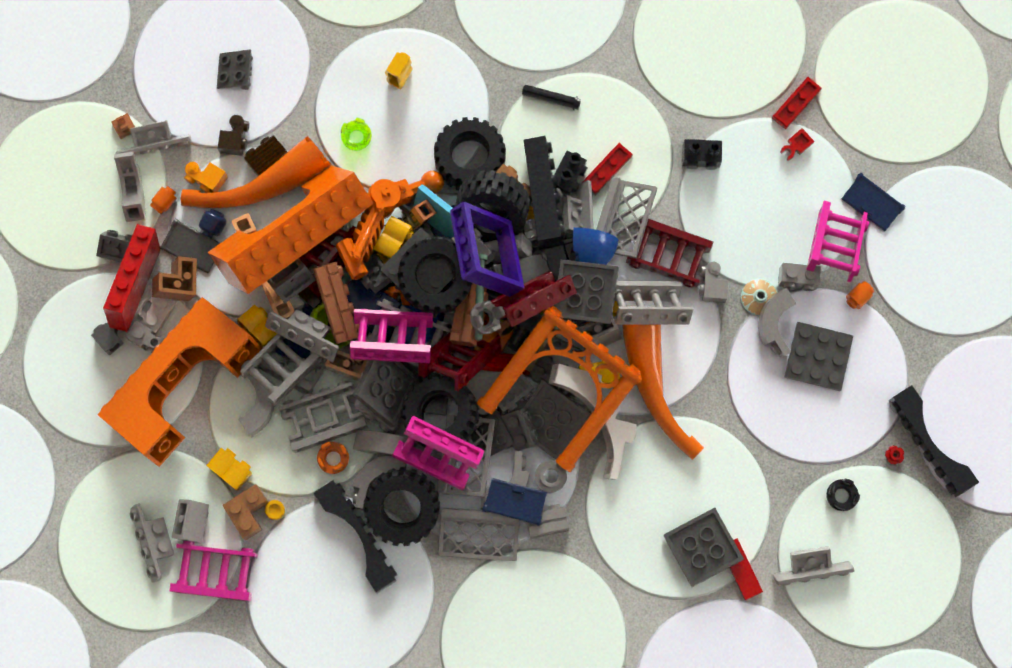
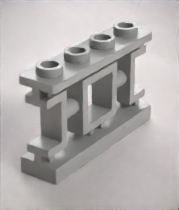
M340 382L337 384V387L332 389L330 387L322 388L317 394H305L300 397V400H288L282 403L283 406L278 407L283 420L293 419L297 434L289 436L288 439L294 453L357 432V430L368 428L363 412L355 414L352 412L348 400L355 391L352 382ZM343 393L342 397L345 404L334 407L333 401L329 397ZM329 405L334 421L317 427L312 410ZM305 406L308 417L298 420L296 412L291 410ZM348 412L349 418L353 422L336 427L340 425L337 415ZM311 424L313 433L316 435L296 441L304 438L301 427Z

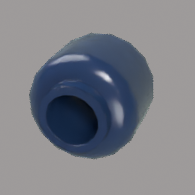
M214 209L205 211L199 222V228L203 230L202 234L213 238V235L220 236L227 223V220L224 218L225 214Z

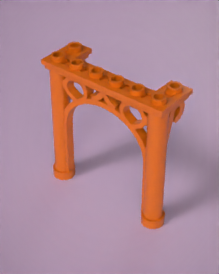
M552 306L544 311L542 319L486 394L479 398L477 404L486 412L493 414L526 367L537 358L547 355H559L579 363L587 370L595 383L597 402L592 414L555 460L563 469L572 472L576 466L575 463L637 383H641L642 377L640 369L633 364L627 365L617 355L614 357L608 353L609 349L601 343L599 345L592 341L593 337L587 332H579L576 329L578 327L570 320H567V322L563 320L562 312L555 306ZM560 334L568 340V346L565 349H555L552 343L554 335ZM546 338H548L550 349L537 352ZM572 339L586 348L583 351L573 350V353L568 352L572 347ZM592 353L605 362L595 368V372L592 369L594 365L590 359ZM603 368L608 369L614 374V380L610 383L600 382L598 378L599 370ZM618 373L622 375L620 379H618ZM601 387H602V388H611V387H613L612 390L609 392V394L606 396V398H605V399L603 400V402H602V389H601Z

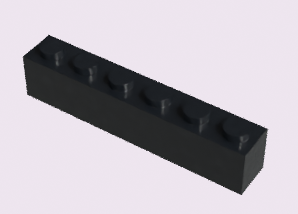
M546 135L524 139L539 245L541 249L563 245V237H566L564 225L561 226L560 220H563L561 208L558 209L557 204L561 203L559 192L555 190V186H558L557 176L553 175L552 171L556 169L554 158L550 157V153H553L552 143L547 141Z

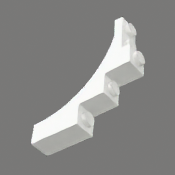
M562 364L552 365L548 384L569 391L593 412L597 402V390L590 374L587 371ZM598 374L599 381H600V382H603V381L601 380V379H602V375H599V374ZM620 406L601 429L607 452L603 478L617 480L622 471L621 460L626 452L625 443H633L637 435V424L615 419L619 414Z

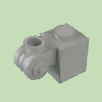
M714 261L701 266L700 277H704V282L700 284L699 295L702 296L703 302L725 303L728 293V280H717L715 278L719 275L721 266Z
M138 321L134 322L125 336L130 342L145 351L149 347L151 353L165 339L162 336L156 337V334L151 329Z

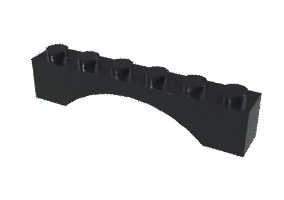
M912 385L889 400L892 411L895 414L898 413L902 419L903 427L906 430L909 429L913 435L914 443L917 446L920 445L923 449L925 459L934 465L936 475L939 478H943L947 484L945 485L946 489L951 495L954 494L957 497L979 483L969 466L949 458L934 444L924 423L923 400Z
M332 480L313 492L326 512L344 519L358 533L366 554L365 576L374 591L378 594L397 581L395 576L398 574L392 565L388 567L385 563L386 555L381 548L377 550L374 543L377 541L371 532L367 534L363 528L366 524L360 515L356 517L353 512L356 508L350 499L346 501L343 496L345 490L340 482L336 484Z

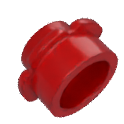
M890 446L889 450L885 453L887 460L891 464L895 465L904 460V450L901 447Z

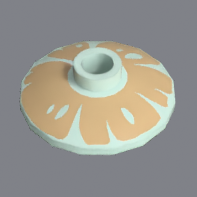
M752 280L742 289L741 303L750 314L760 316L764 304L777 293V290L767 280ZM762 293L764 298H758L757 294Z

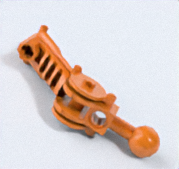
M435 170L427 171L423 174L420 181L408 184L406 179L397 182L380 179L371 185L367 194L374 204L362 213L361 221H358L357 229L353 232L354 242L352 238H346L336 244L346 271L352 280H357L367 275L368 271L363 260L368 262L373 246L376 245L377 238H379L384 227V219L390 217L396 207L410 203L414 194H417L418 187L422 184L435 194L443 189L444 178L439 172Z

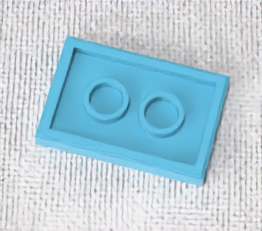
M422 184L418 187L413 207L427 199L437 212L427 222L445 237L449 236L451 240L454 237L450 210L453 208ZM423 206L425 214L429 215L428 209Z

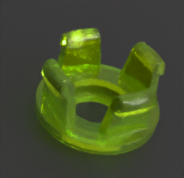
M356 117L354 121L343 123L341 127V140L348 149L354 151L362 150L371 142V129L365 123V120ZM357 130L363 133L364 137L361 142L355 143L350 140V134L353 131Z

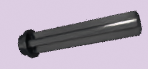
M524 85L522 95L570 107L573 108V111L575 109L579 110L581 99L578 96L572 97L530 85Z

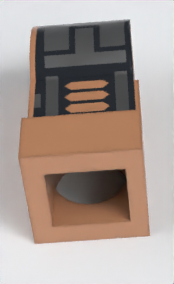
M426 199L414 206L409 214L403 218V221L412 226L413 232L425 224L437 212ZM423 206L428 209L429 215L425 214Z

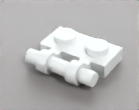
M148 285L143 293L133 321L135 322L137 317L141 316L143 319L140 323L151 329L155 334H158L177 301L152 297V287ZM147 301H149L152 304L149 307L148 311L145 312L142 309L144 308Z

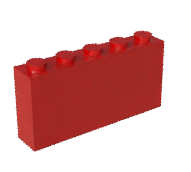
M140 224L136 225L103 306L110 328L125 332L129 331L161 250L156 229Z

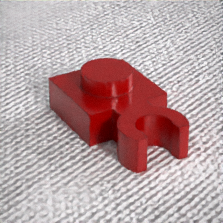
M801 128L788 139L787 142L790 145L783 146L780 153L789 151L790 155L786 159L789 161L794 157L795 152L801 155L815 141Z

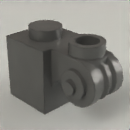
M108 322L98 325L93 330L94 333L91 334L109 356L124 344L118 337V330L110 328Z

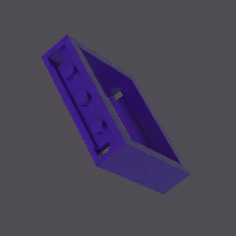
M462 202L451 209L450 215L462 279L510 297L523 290L524 282L512 221L466 202ZM473 223L496 232L504 276L481 267Z

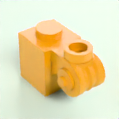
M189 162L185 167L186 175L184 179L191 184L196 182L205 193L218 192L228 178L225 171L209 162L204 171H201L196 162Z

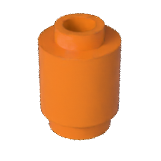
M169 186L166 188L161 187L151 199L152 203L150 206L162 215L164 211L167 212L177 199L174 196L176 192Z
M863 281L858 283L846 295V302L852 309H861L872 298L875 291L869 283Z

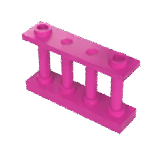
M824 200L818 213L806 270L814 272L816 265L820 264L849 272L847 282L851 283L853 277L858 276L860 271L858 260L863 235L869 226V221H866L868 213L864 212L860 221L838 215L830 210L831 202ZM832 220L858 228L857 235L831 228L827 225V221ZM831 235L855 242L854 250L826 242L823 238L824 236ZM825 249L852 257L851 264L823 257V254H820V252Z
M354 309V323L359 324L358 341L350 342L351 359L430 363L431 345H425L426 328H433V313ZM367 324L379 325L378 342H366ZM387 326H399L397 343H385ZM407 327H419L417 345L405 344Z
M412 416L404 432L409 437L405 443L399 440L392 457L463 491L470 476L466 471L469 466L477 469L484 450ZM416 440L426 445L424 451L413 447ZM433 449L444 453L441 460L430 455ZM451 458L462 462L459 469L448 464Z
M183 541V544H177L176 548L183 549L179 580H177L176 584H170L171 592L251 602L252 593L247 592L246 582L250 558L258 557V554L253 553V549L241 548V551L194 546L195 542ZM191 551L203 552L199 582L196 583V586L188 585L189 582L187 581ZM211 553L223 554L219 582L216 588H208V584H206ZM231 555L242 557L238 587L235 588V591L227 590L228 586H226Z

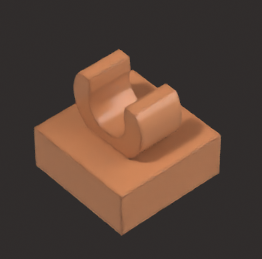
M128 113L111 121L120 139L131 135L130 128L135 127Z

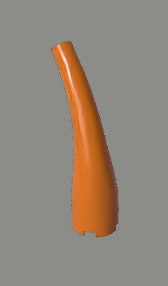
M306 136L272 166L246 185L215 193H201V190L183 189L181 192V206L230 208L262 202L302 186L332 164L309 136Z
M622 324L629 366L633 364L640 369L642 381L636 385L643 401L665 434L693 460L704 447L693 436L689 437L681 429L663 397L661 325Z

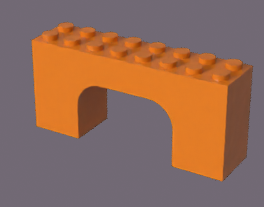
M330 165L301 186L307 197L272 223L251 234L238 230L210 250L208 254L226 281L241 291L250 294L372 206L374 203L353 171Z
M202 297L181 318L178 325L167 334V337L161 344L155 347L153 353L141 363L136 372L129 376L127 382L115 392L111 400L101 408L97 415L144 456L160 467L186 438L163 417L162 407L168 395L196 364L205 360L218 362L238 378L241 375L240 370L244 362L254 358L263 348L250 334Z

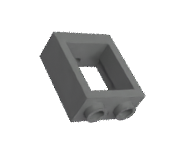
M298 258L267 282L281 300L286 303L316 279Z

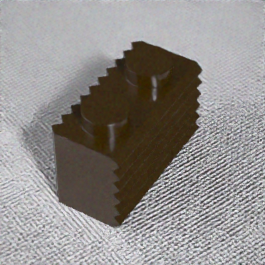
M274 135L265 137L260 142V146L256 149L251 148L245 154V162L257 176L287 153V150Z

